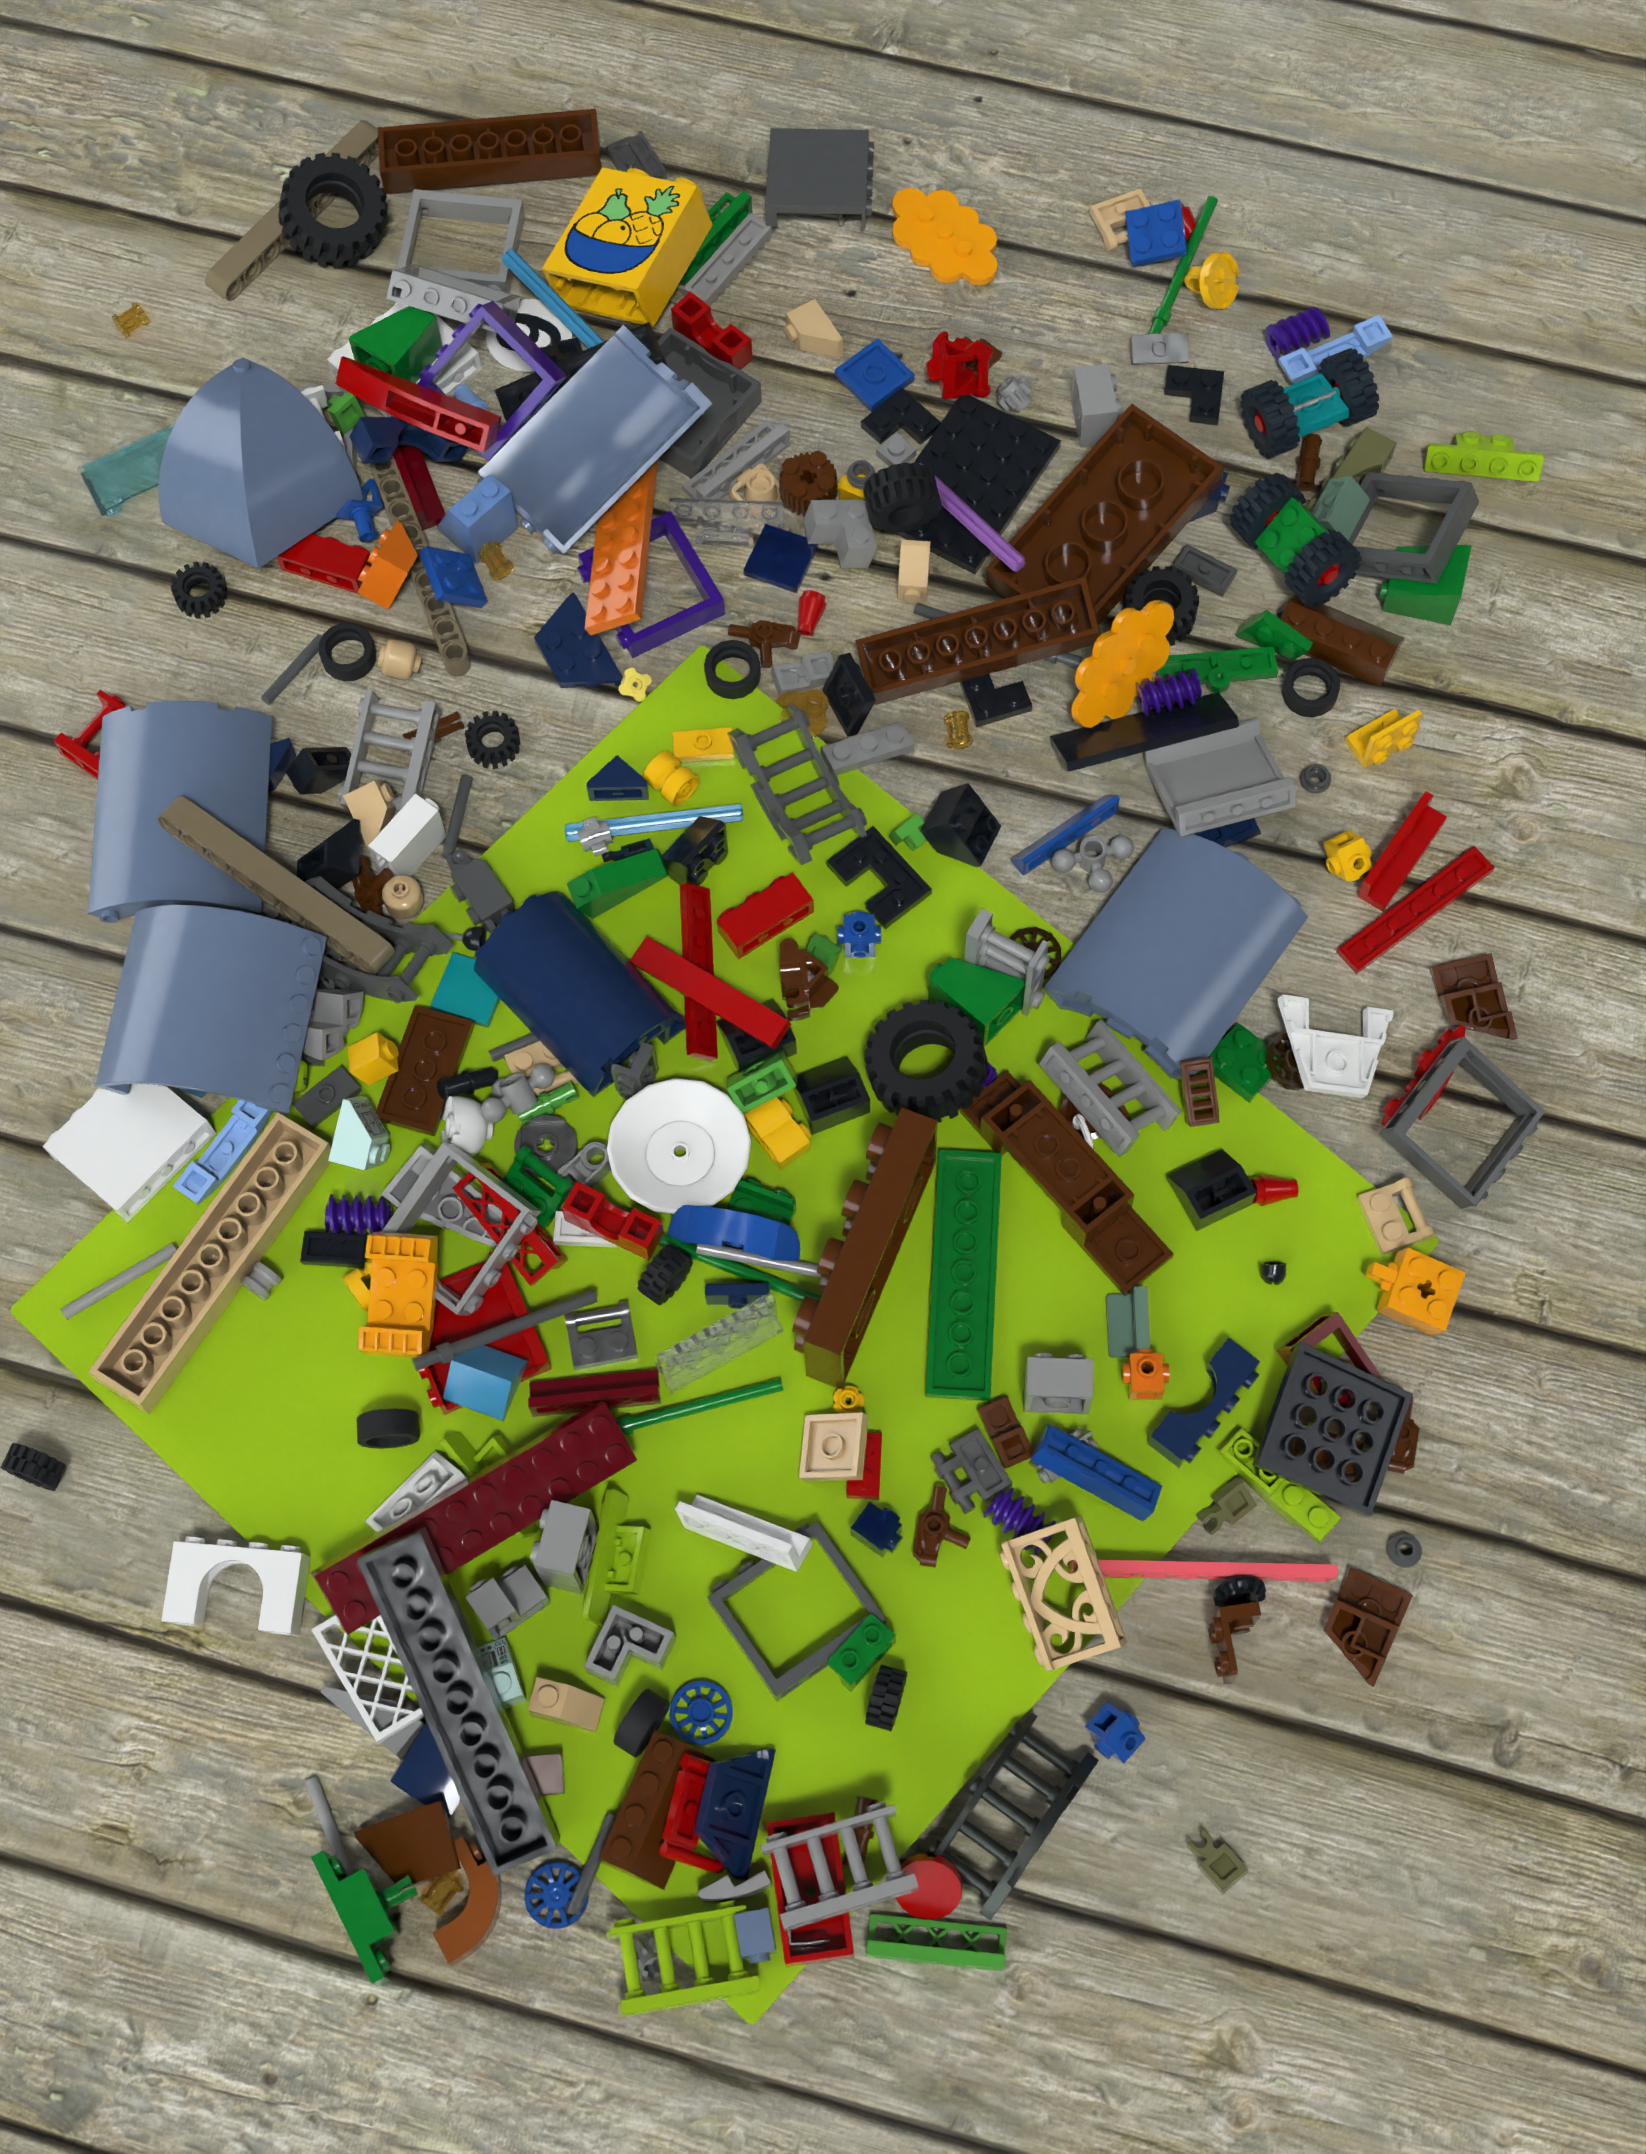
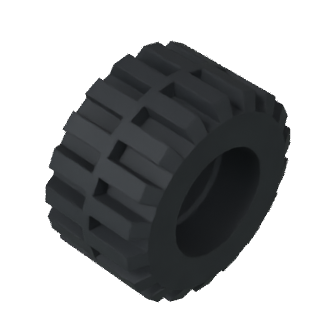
M906 462L883 468L878 473L869 477L870 480L866 481L865 488H863L871 524L874 525V528L881 529L882 532L904 533L919 529L935 519L942 508L933 470L919 463Z
M1154 566L1150 572L1148 569H1144L1141 571V576L1135 575L1132 578V583H1129L1123 610L1135 608L1141 611L1146 604L1153 600L1165 601L1175 608L1173 610L1174 621L1165 637L1170 646H1173L1176 640L1179 642L1183 641L1186 634H1190L1193 625H1195L1199 605L1198 589L1196 585H1192V579L1189 576L1184 578L1182 571L1177 570L1173 572L1171 571L1172 567L1165 566V570H1163L1159 566Z

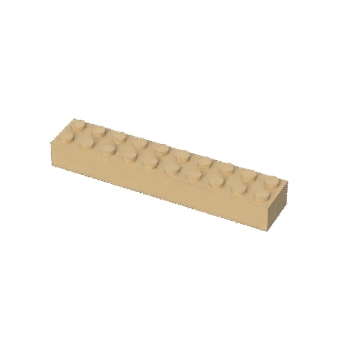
M277 1112L88 1371L98 1383L149 1415L241 1288L243 1277L251 1274L253 1265L256 1261L261 1260L331 1162L328 1161L331 1151L330 1144Z

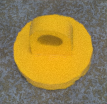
M1214 252L1205 259L1203 266L1191 267L1185 276L1184 282L1192 292L1201 294L1203 302L1208 308L1214 310L1226 309L1235 300L1239 289V284H1235L1236 276H1239V269L1236 260L1230 253Z

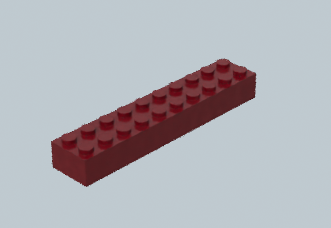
M598 1401L310 1573L342 1629L348 1635L380 1616V1612L357 1562V1559L363 1553L426 1527L445 1574L448 1575L541 1519L543 1510L549 1509L551 1500L567 1503L637 1461V1458L606 1403Z

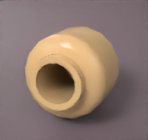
M390 639L386 645L381 644L377 667L381 668L382 674L386 677L406 681L410 679L412 672L418 673L421 656L416 655V646L414 644Z
M396 875L384 884L382 899L388 913L393 917L410 919L421 911L424 903L423 894L415 879L407 875Z

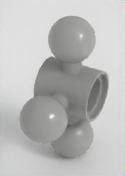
M1091 835L1083 839L1079 852L1073 853L1065 848L1057 850L1052 856V865L1057 871L1065 873L1072 870L1075 863H1079L1084 871L1091 873L1089 876L1091 889L1095 892L1103 893L1108 891L1113 883L1110 872L1103 869L1106 856L1113 855L1120 860L1127 859L1134 851V844L1127 836H1117L1110 845H1107L1103 838ZM1089 851H1095L1099 854V856L1090 857L1086 853Z
M539 1064L531 1070L530 1079L528 1080L520 1072L495 1081L491 1090L494 1098L485 1100L481 1106L483 1118L488 1122L496 1123L504 1118L508 1106L513 1114H519L532 1108L538 1101L533 1089H546L550 1087L555 1079L553 1069L548 1065Z

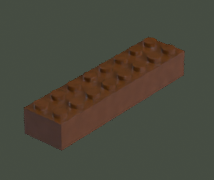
M596 109L377 127L379 170L385 193L407 192L414 189L430 190L598 175L602 169Z
M1081 577L855 641L864 679L873 690L876 699L874 705L1089 647L1094 645L1101 633L1086 577Z

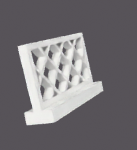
M381 1615L373 1619L370 1629L360 1627L355 1630V1632L369 1634L364 1651L346 1648L350 1636L346 1632L341 1646L328 1644L322 1635L324 1632L333 1627L342 1628L336 1616L311 1629L377 1744L424 1716L421 1707L416 1711L402 1709L406 1692L414 1693L412 1686H408L409 1679L407 1675L403 1684L385 1681L390 1663L402 1666L400 1659L392 1658L393 1651L396 1652V1649ZM377 1622L383 1631L375 1630ZM373 1636L389 1640L390 1646L387 1656L369 1653ZM332 1651L339 1652L337 1659L335 1658ZM344 1653L362 1657L357 1674L342 1670L341 1663ZM367 1658L385 1662L380 1679L363 1676ZM348 1678L355 1680L354 1687H352ZM361 1681L378 1685L374 1702L359 1699L357 1692ZM384 1686L402 1690L397 1707L379 1704ZM364 1706L372 1708L370 1716ZM377 1709L395 1713L392 1725L379 1732L373 1723ZM400 1714L406 1715V1717L399 1720Z

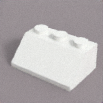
M435 1451L365 1522L377 1533L465 1481L467 1478Z

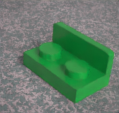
M746 1179L745 1181L740 1180L736 1185L727 1209L761 1216L790 1226L796 1212V1201L785 1191L775 1190L773 1192L763 1188V1185L755 1180Z
M870 1614L828 1659L827 1664L841 1677V1683L851 1692L896 1643V1635L877 1617Z

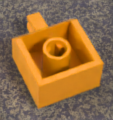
M1407 1247L1398 1251L1394 1262L1388 1263V1266L1377 1262L1369 1264L1365 1277L1381 1284L1379 1290L1383 1291L1377 1307V1311L1380 1314L1433 1336L1446 1331L1466 1273Z

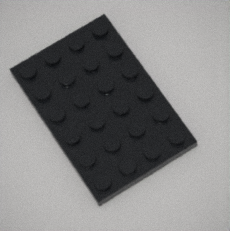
M966 394L958 397L915 460V463H922L928 466L929 469H932L936 477L998 534L1002 535L1059 450L1061 440ZM942 505L938 516L931 520L929 524L909 532L894 533L906 540L930 541V552L975 575L991 552L986 545Z

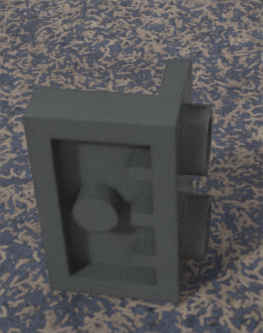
M642 1042L639 1050L633 1051L629 1059L628 1068L617 1064L612 1065L610 1070L615 1088L623 1098L629 1099L647 1085L653 1084L659 1071L653 1045Z

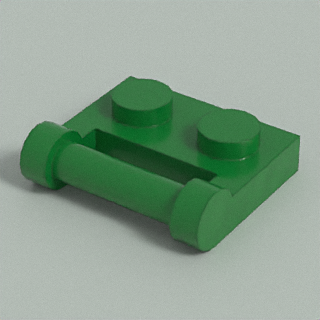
M525 1145L517 1152L514 1158L515 1161L503 1180L511 1189L541 1211L536 1219L542 1228L549 1227L556 1211H559L570 1194L574 1182L567 1177L562 1178L533 1155L534 1151ZM526 1166L555 1188V1193L524 1170Z

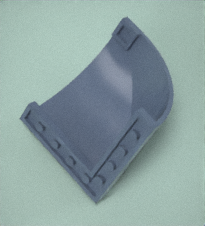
M245 358L234 361L232 365L216 374L190 399L171 431L160 467L159 507L162 522L258 569L337 517L336 514L348 500L363 499L361 487L349 457L334 431L314 405L286 379L274 371Z

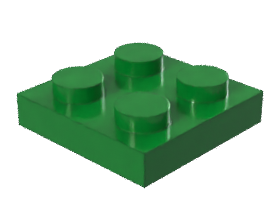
M1238 1023L1209 1055L1212 1058L1214 1076L1250 1103L1272 1080V1074L1265 1063L1267 1060V1044Z

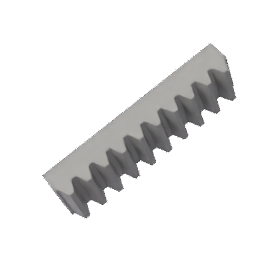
M749 213L684 286V296L691 291L711 307L712 302H717L718 295L724 294L725 287L729 288L731 286L732 279H737L738 272L744 271L745 264L749 265L751 263L752 256L756 257L758 250H763L765 242H770L772 226H766V222Z

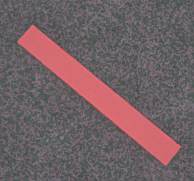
M1075 1560L1069 1563V1573H1075L1078 1570V1564ZM1098 1560L1104 1577L1228 1580L1236 1576H1252L1262 1581L1330 1582L1338 1577V1564Z

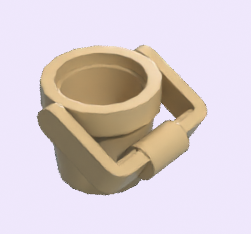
M762 463L753 469L747 468L735 479L736 483L729 489L730 497L747 516L751 513L757 516L769 515L778 508L780 503V483ZM745 486L742 499L736 491L740 487L743 488Z

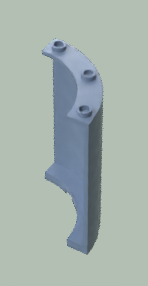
M624 325L477 472L481 477L478 480L479 483L492 474L511 491L515 512L522 517L519 521L521 525L531 534L534 531L539 533L544 538L542 542L554 554L557 551L564 554L713 404L693 382H688L685 379L678 381L677 374L662 361L656 365L649 358L652 354L650 350Z
M202 701L146 703V709L134 711V708L129 706L103 716L88 914L99 917L101 921L106 923H116L120 919L135 916L139 910L163 905L208 906L256 915L261 914L262 899L170 835L160 826L157 818L177 796H183L265 854L272 716L237 706L235 711L218 709V703Z
M1162 829L1045 985L1044 989L1060 1009L1070 1010L1088 1017L1095 1013L1106 1018V1025L1126 1038L1130 1039L1132 1035L1147 1046L1144 1052L1170 1078L1181 1079L1180 1061L1208 1057L1308 916L1302 910L1300 902L1295 897L1290 896L1271 877L1249 862L1244 854L1233 852L1213 841L1194 834L1180 837L1177 830ZM1198 1071L1189 1072V1076H1195Z

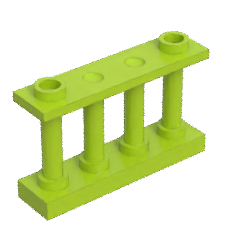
M726 1901L715 1904L716 1910L638 1924H635L634 1918L613 1922L614 1928H610L606 1932L607 1940L620 1939L628 1993H625L626 2000H621L617 2004L619 2018L755 1994L760 1991L758 1976L749 1977L748 1971H744L734 1914L747 1912L746 1905L736 1906V1901ZM717 1920L722 1921L730 1974L727 1975L728 1981L715 1983L714 1977H710L701 1923ZM688 1926L696 1980L693 1981L694 1987L680 1989V1984H676L667 1929ZM654 1932L662 1987H659V1994L646 1996V1991L641 1988L633 1935Z

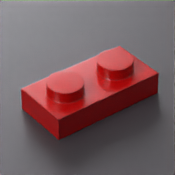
M867 1432L863 1480H847V1498L879 1500L882 1433Z

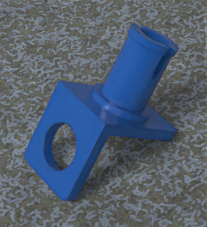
M369 479L361 488L362 500H348L336 514L338 519L353 520L355 522L361 542L364 540L369 542L377 537L372 518L383 507L374 479ZM369 490L372 493V501H366Z

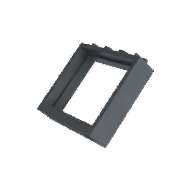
M1367 472L1360 487L1370 498V501L1348 540L1352 545L1378 496L1448 503L1452 505L1426 554L1354 546L1362 557V561L1359 562L1361 564L1359 570L1354 572L1362 575L1437 584L1479 504L1472 483L1414 477L1411 475L1402 476Z
M1465 1037L1450 1041L1379 1135L1460 1209L1471 1206L1476 1207L1481 1199H1486L1488 1196L1487 1189L1490 1185L1497 1182L1506 1171L1504 1166L1507 1162L1515 1158L1522 1151V1142L1525 1138L1532 1135L1538 1129V1121L1545 1111ZM1459 1063L1518 1115V1118L1465 1188L1406 1135V1132Z
M816 1522L811 1526L806 1523L795 1530V1533L806 1536L811 1541L816 1539L866 1610L868 1616L873 1614L886 1625V1618L819 1523ZM762 1559L758 1563L751 1561L738 1570L739 1576L729 1583L727 1580H723L710 1590L712 1594L708 1597V1601L777 1702L828 1666V1659L868 1616L776 1679L723 1603L778 1565Z

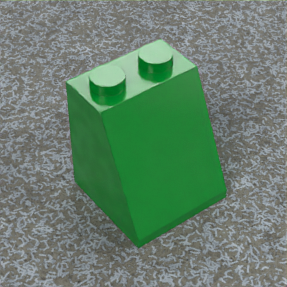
M411 306L349 337L355 361L415 384L420 379L418 377L420 372L427 365L434 363L437 359L435 357L436 353L443 347L436 316L431 312Z
M1430 546L1397 547L1396 551L1426 554ZM1456 546L1437 584L1389 578L1388 582H1382L1379 599L1384 600L1382 611L1451 626L1462 596L1472 546Z
M950 957L944 964H937L930 972L928 1000H930L931 1004H936L938 1000L947 1002L949 1009L952 1006H956L963 1010L964 1016H970L975 1022L976 1029L979 1030L985 1047L1023 1008L1026 982L1014 976Z

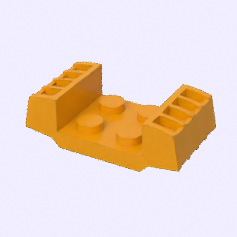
M374 1232L368 1235L365 1258L373 1259L367 1327L359 1326L358 1350L365 1355L414 1358L429 1352L434 1326L438 1277V1236Z

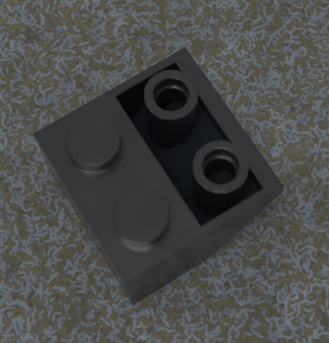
M966 783L941 791L920 831L937 853L974 867H980L1002 826L971 785Z
M699 816L662 855L669 874L668 877L679 885L686 882L697 886L701 885L706 879L708 871L715 864H721L728 854L726 824L721 820Z
M354 818L298 859L297 877L305 882L306 880L321 876L337 890L357 877L361 870V860L359 859V846L362 840L360 820Z
M774 999L761 1003L786 1019L785 1014ZM724 1019L716 1021L738 1072L780 1050L784 1051L786 1057L797 1054L796 1039L790 1027L774 1050Z
M848 1057L797 1075V1086L793 1090L812 1135L870 1113V1097L859 1072Z
M1223 1149L1166 1177L1196 1231L1252 1205L1257 1193L1242 1166Z

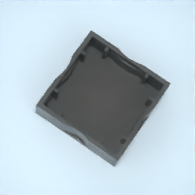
M670 327L658 340L667 363L666 366L677 374L678 381L685 379L688 382H693L713 403L658 458L691 479L709 465L761 404V382L730 363L713 357L702 346Z

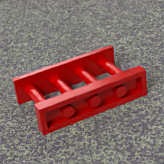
M99 690L96 694L103 708L77 737L73 736L71 739L61 732L54 739V743L61 755L97 780L100 752L92 754L86 750V744L102 728L103 716L126 706L115 694L109 696L102 690Z

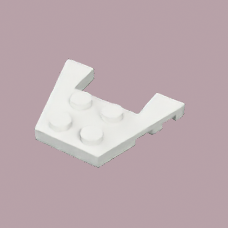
M1284 994L1278 998V1005L1305 1091L1356 1098L1367 1096L1378 1064L1377 1057L1387 1036L1385 1032L1388 1023L1393 1018V1010L1373 1007L1365 1008L1363 1010V1037L1309 1029V998Z

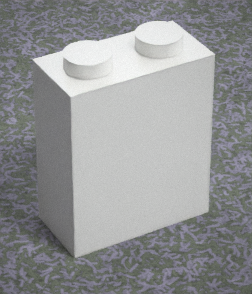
M414 794L368 845L377 872L380 873L384 868H388L392 871L393 877L396 875L411 877L446 838L443 826L444 821L439 813L440 808L434 801L429 798L424 800L417 794Z

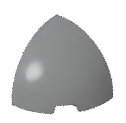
M316 989L303 1046L305 1054L315 1059L325 1060L344 1048L346 1043L343 1039L348 1030L356 1028L363 1007L364 991Z

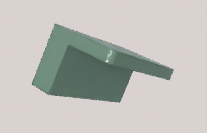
M1352 476L1330 479L1312 514L1326 529L1339 531L1349 540L1370 498Z
M1147 1286L1134 1287L1132 1294L1126 1296L1123 1294L1107 1295L1109 1357L1129 1358V1355L1135 1353L1136 1350L1150 1349Z

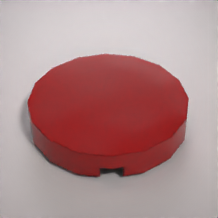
M918 1854L904 1861L901 1865L902 1871L906 1870L907 1875L915 1873L919 1888L916 1892L896 1898L901 1908L910 1915L925 1920L940 1919L949 1915L958 1906L962 1896V1878L955 1865L944 1857L937 1855L936 1858L927 1857V1854Z

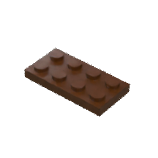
M414 1006L398 1049V1071L389 1075L376 1109V1114L381 1122L435 1137L448 1097L442 1099L439 1096L437 1081L457 1076L475 1026L472 1020Z

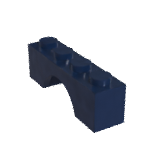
M394 416L360 417L350 435V439L363 464L388 463L396 447L399 445L416 447L427 453L435 462H460L468 448L465 445L428 432Z
M1228 1338L1211 1359L1206 1369L1214 1388L1212 1402L1205 1409L1194 1414H1178L1170 1411L1150 1436L1148 1445L1178 1468L1184 1461L1190 1464L1201 1450L1198 1443L1204 1436L1210 1439L1221 1425L1217 1419L1224 1411L1230 1414L1238 1404L1240 1398L1236 1395L1243 1386L1249 1389L1257 1380L1260 1374L1256 1370L1260 1361Z

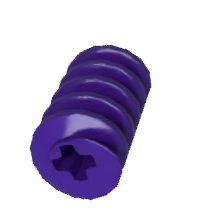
M1312 306L1306 309V311L1290 315L1286 320L1281 319L1276 324L1268 325L1265 331L1266 344L1276 359L1280 358V350L1285 356L1291 353L1290 347L1293 351L1301 348L1300 343L1303 347L1307 348L1310 346V339L1313 343L1317 344L1320 342V335L1324 339L1330 337L1327 320L1319 309Z
M1190 668L1188 675L1182 670L1178 671L1176 679L1172 673H1167L1165 681H1163L1161 676H1155L1153 684L1149 678L1143 679L1142 686L1136 682L1139 705L1146 717L1149 716L1150 707H1153L1156 713L1160 714L1161 705L1165 704L1170 712L1172 711L1173 702H1176L1180 709H1184L1185 699H1188L1191 706H1195L1196 697L1202 698L1201 684L1195 668Z
M330 1194L325 1209L326 1232H329L330 1228L334 1234L341 1233L343 1228L346 1234H353L355 1229H357L359 1235H365L368 1228L371 1234L380 1232L394 1214L393 1204L387 1205L385 1197L381 1196L378 1205H374L373 1198L370 1195L367 1197L365 1204L361 1203L359 1195H355L352 1204H349L347 1195H343L340 1203H336L334 1194Z
M1013 1487L1005 1492L1002 1491L983 1515L986 1518L994 1513L992 1525L997 1526L1004 1522L1002 1532L1008 1534L1015 1530L1013 1539L1052 1526L1057 1522L1052 1520L1045 1525L1043 1523L1046 1515L1044 1511L1034 1516L1033 1512L1036 1506L1034 1503L1023 1508L1025 1496L1022 1495L1013 1500L1012 1496L1015 1490ZM1054 1534L1041 1539L1048 1544ZM1028 1545L1024 1548V1550L1027 1551L1033 1548L1035 1545ZM1036 1546L1034 1554L1039 1555L1043 1550Z

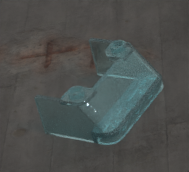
M175 423L76 468L101 516H110L121 511V504L125 500L159 485L160 467L164 450Z

